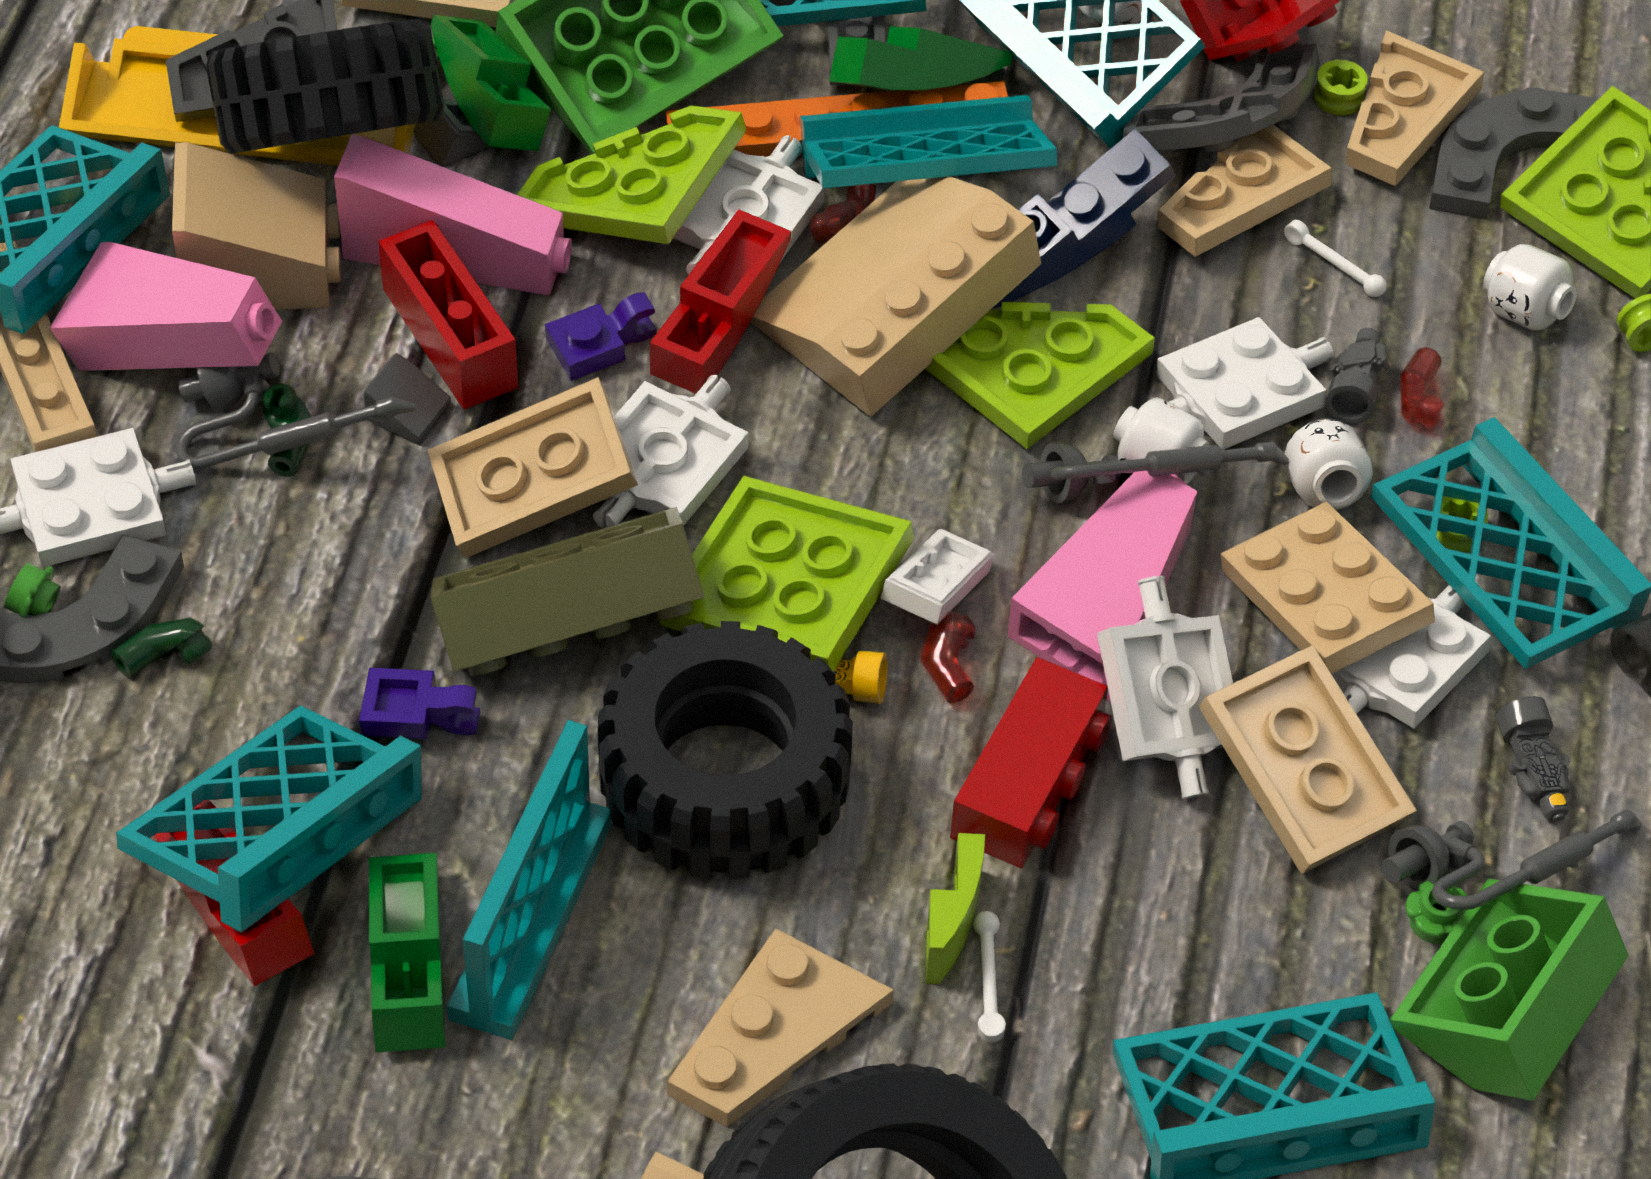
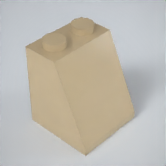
M188 142L175 143L172 235L176 258L255 277L275 310L330 308V283H341L339 247H330V239H341L337 203H328L326 179Z

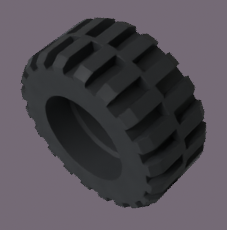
M422 19L345 28L227 48L211 52L206 64L220 144L229 154L435 121L440 119L444 109L431 29Z
M721 621V628L704 629L703 623L685 626L682 628V635L671 638L669 633H666L649 642L646 655L640 651L631 655L620 666L621 677L616 676L610 680L603 695V708L598 714L597 727L601 794L606 797V807L610 810L613 824L621 829H625V839L640 852L645 853L651 848L653 850L654 862L671 870H675L677 865L680 864L690 868V876L710 879L711 872L729 873V880L749 878L750 870L763 867L765 874L787 866L788 855L793 853L797 858H801L817 847L818 834L824 836L831 832L839 819L840 806L845 804L850 784L853 721L849 718L850 703L846 692L841 686L835 684L836 674L826 662L820 658L811 661V649L792 637L786 643L778 639V631L761 625H757L755 631L740 629V622ZM714 725H734L763 734L779 746L783 752L770 763L754 771L736 775H715L690 768L670 754L668 749L678 739L697 729Z

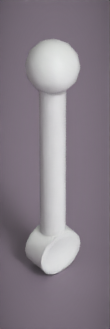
M1293 220L1284 228L1285 237L1291 244H1304L1363 284L1364 291L1368 296L1379 297L1386 291V280L1381 275H1369L1309 234L1307 226L1302 221Z
M983 911L975 917L973 922L975 932L980 935L984 1004V1014L979 1018L977 1031L981 1039L992 1043L1002 1039L1006 1025L1004 1018L998 1014L994 935L999 930L1000 922L997 915L993 912Z

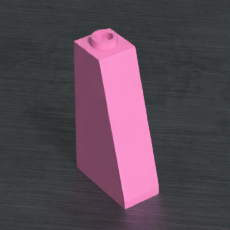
M351 134L334 176L343 259L380 265L379 240L433 220L476 283L550 296L557 273H567L572 254V239L564 238L563 212L369 138Z
M101 242L50 326V330L78 371L259 366L283 321L255 277L113 242Z
M1147 471L1134 472L1012 597L1007 637L1041 659L1107 685L1097 633L1110 627L1134 625L1146 618L1137 581L1153 576H1164L1166 587L1191 530L1197 491L1188 486L1175 474L1150 476ZM1108 691V692H1107V698H1106V700H1107L1108 702H1111V701H1110V696H1109V691Z

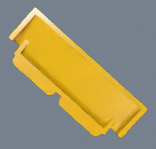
M134 26L125 32L123 39L114 38L110 63L95 61L86 44L74 42L59 128L87 138L139 144L143 142L148 145L175 147V143L188 142L228 153L220 144L215 116L176 122L166 66V59L196 46L217 34ZM416 124L353 135L369 138L409 154ZM351 134L232 154L339 166Z

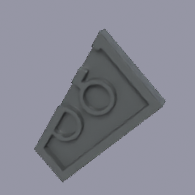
M299 0L287 7L281 4L264 12V18L235 32L227 30L166 59L176 122L215 116L206 64L211 52L248 44L338 30L333 0Z

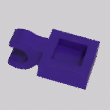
M645 292L635 293L626 297L609 315H606L599 303L546 323V340L570 381L626 360L624 345L642 342L653 337L657 330L649 316L655 314V308Z
M369 668L359 717L362 735L395 738L403 736L405 738L427 739L430 723L437 724L453 734H477L481 713L480 708L475 707L477 690L475 687L467 685L437 687L434 671Z

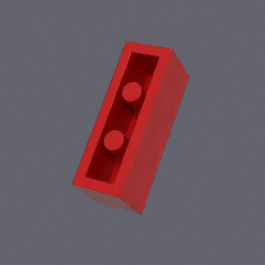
M430 220L379 240L383 290L463 410L518 388L516 339L435 222Z
M1036 657L954 800L950 838L957 841L958 833L985 834L984 853L1023 869L1035 846L1044 850L1050 842L1058 822L1059 813L1055 811L1062 797L1069 800L1073 799L1086 769V764L1082 762L1088 749L1098 752L1109 732L1112 715L1104 713L1108 686Z

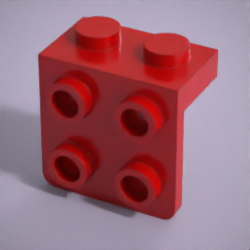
M1180 0V3L1196 35L1206 46L1204 51L1208 59L1213 60L1232 55L1234 61L1237 62L1253 56L1265 47L1269 54L1293 45L1300 39L1297 33L1299 29L1305 25L1307 27L1318 25L1333 17L1338 12L1335 4L1341 0Z

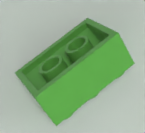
M1488 878L1480 891L1500 880ZM1522 884L1483 906L1466 910L1390 1018L1394 1030L1473 1089L1533 1101L1629 956L1605 896Z

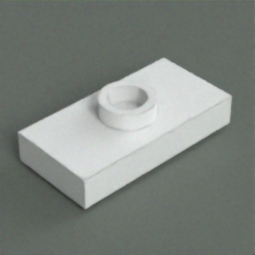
M938 529L885 580L881 599L938 624L990 572L994 553L950 532Z

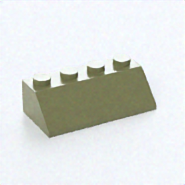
M677 507L434 578L431 590V601L453 672L468 668L470 676L482 675L501 669L507 665L506 656L529 649L531 650L532 657H542L557 653L570 646L568 638L593 631L595 639L618 635L632 628L630 619L654 612L657 620L675 618L693 611L692 601L705 598Z

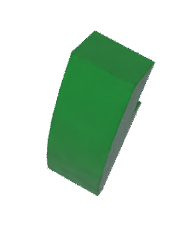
M433 14L431 29L445 77L459 108L475 132L488 146L539 151L551 108L526 86L532 64L484 21Z
M890 26L887 43L869 38L838 36L829 82L888 90H928L950 87L985 77L1011 65L1013 53L922 28Z
M437 853L369 857V948L371 959V1012L375 1053L446 1048Z

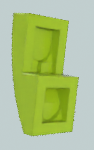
M958 833L954 868V890L930 889L926 940V984H940L958 959L970 934L980 893L985 834Z

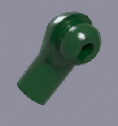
M278 383L270 386L263 395V413L271 429L311 417L305 404L290 385ZM310 443L270 455L268 466L274 473L280 476H295Z
M191 617L147 626L112 650L111 658L119 671L127 678H131L173 648L177 650L182 662L191 664L212 649V641L202 631V628L205 626L200 621Z

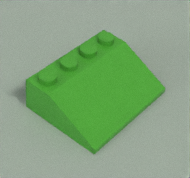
M516 0L498 11L496 33L532 64L527 81L591 154L595 153L594 143L634 127H641L783 40L784 37L760 0Z

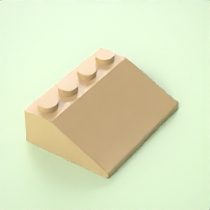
M950 176L896 181L762 299L750 322L863 412L872 417L930 365L933 356L939 352L943 353L1041 265L1034 221L993 191Z

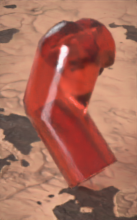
M875 184L848 186L846 202L830 205L825 208L824 212L815 214L810 223L813 237L822 244L827 243L875 200Z
M1428 347L1419 348L1415 351L1400 375L1401 415L1411 426L1417 423L1424 428L1432 429L1437 426L1442 415L1440 412L1444 408V403L1439 397L1427 395L1430 383L1441 367L1442 360L1437 351Z
M954 611L948 612L938 624L931 622L920 654L922 665L947 703L950 704L964 700L974 689V684L958 662L957 657L960 649H965L969 646L966 638H975V626L968 616Z

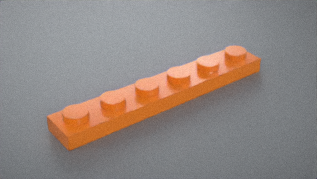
M996 81L928 90H894L706 108L742 112L747 131L734 150L747 155L767 157L770 156L783 136H790V142L793 138H796L802 145L800 116L1008 97L1005 82ZM678 110L666 111V125L671 123L669 114Z

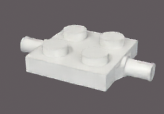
M783 136L770 156L767 157L747 155L737 150L732 151L674 236V239L700 249L694 259L687 265L688 275L738 209L791 231V240L783 255V258L823 204L825 188H822L820 183L802 177L790 168L803 151L801 143L796 138H793L790 142V136Z
M1257 317L1158 358L1157 377L1173 394L1174 400L1169 401V403L1200 419L1203 423L1204 431L1224 450L1325 407L1326 389L1311 374L1309 369L1332 361L1334 352L1330 342H1326L1325 337H1321L1297 349L1290 348L1274 334L1260 317Z
M718 375L709 376L706 383L694 397L671 394L644 381L618 411L615 418L638 486L606 499L593 514V518L599 527L603 529L605 525L610 527L619 524L632 508L654 514L677 507L683 526L688 522L748 449L749 432L723 420L714 411L722 400L730 394L731 389L725 379L721 377L718 381Z
M133 428L10 458L18 487L15 497L16 504L0 508V534L23 529L26 536L35 544L42 568L115 549L123 535L144 541L166 536L164 521L159 508L161 501L160 493L196 485L190 459L153 469L152 465L142 456Z
M1153 576L1137 581L1146 618L1134 625L1107 628L1098 632L1097 637L1122 760L1130 761L1157 757L1167 761H1175L1182 799L1195 798L1209 794L1201 756L1213 749L1223 748L1199 709V705L1206 696L1233 684L1219 615L1190 618L1178 613H1171L1164 582L1165 577Z
M1450 585L1435 599H1430L1434 603V623L1331 674L1356 714L1364 707H1368L1373 710L1389 713L1414 729L1489 652L1491 635L1456 615L1466 603Z

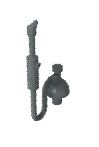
M272 352L264 355L259 366L197 368V375L179 381V391L186 403L206 398L212 409L217 412H223L233 407L242 398L244 392L246 393L247 400L240 409L189 426L177 441L176 454L179 462L190 459L193 469L206 468L260 451L265 452L267 455H272L319 440H330L333 436L339 434V428L376 417L383 419L415 411V403L392 396L378 400L375 405L335 416L330 411L262 431L257 440L203 456L192 457L188 452V448L195 437L246 420L255 411L258 402L263 401V395L270 387L261 376L264 375L269 379L280 374L278 359Z
M1052 442L1046 445L1040 462L1024 465L1022 479L1027 488L1043 487L1046 496L1051 502L1060 504L1080 495L1085 489L1089 477H1093V485L1114 483L1116 479L1120 478L1121 473L1147 471L1150 476L1198 472L1202 477L1211 476V470L1220 469L1222 463L1256 459L1258 462L1272 461L1287 465L1289 459L1274 442L1256 444L1255 447L1220 450L1217 445L1150 451L1143 459L1118 461L1117 455H1106L1101 461L1087 462L1078 448L1065 443Z
M1623 810L1612 816L1610 822L1587 834L1582 831L1575 832L1522 861L1519 871L1471 896H1454L1446 892L1448 889L1475 876L1484 867L1485 858L1475 846L1471 845L1474 836L1469 825L1463 821L1455 822L1441 836L1431 828L1413 825L1395 831L1390 837L1388 845L1389 857L1381 862V872L1388 882L1396 884L1402 881L1415 890H1418L1421 883L1429 881L1433 884L1432 895L1434 899L1442 906L1457 910L1475 909L1525 882L1538 884L1567 867H1578V861L1593 852V845L1616 833L1622 834L1630 829H1638L1642 826V823L1631 810ZM1448 866L1457 869L1444 876Z

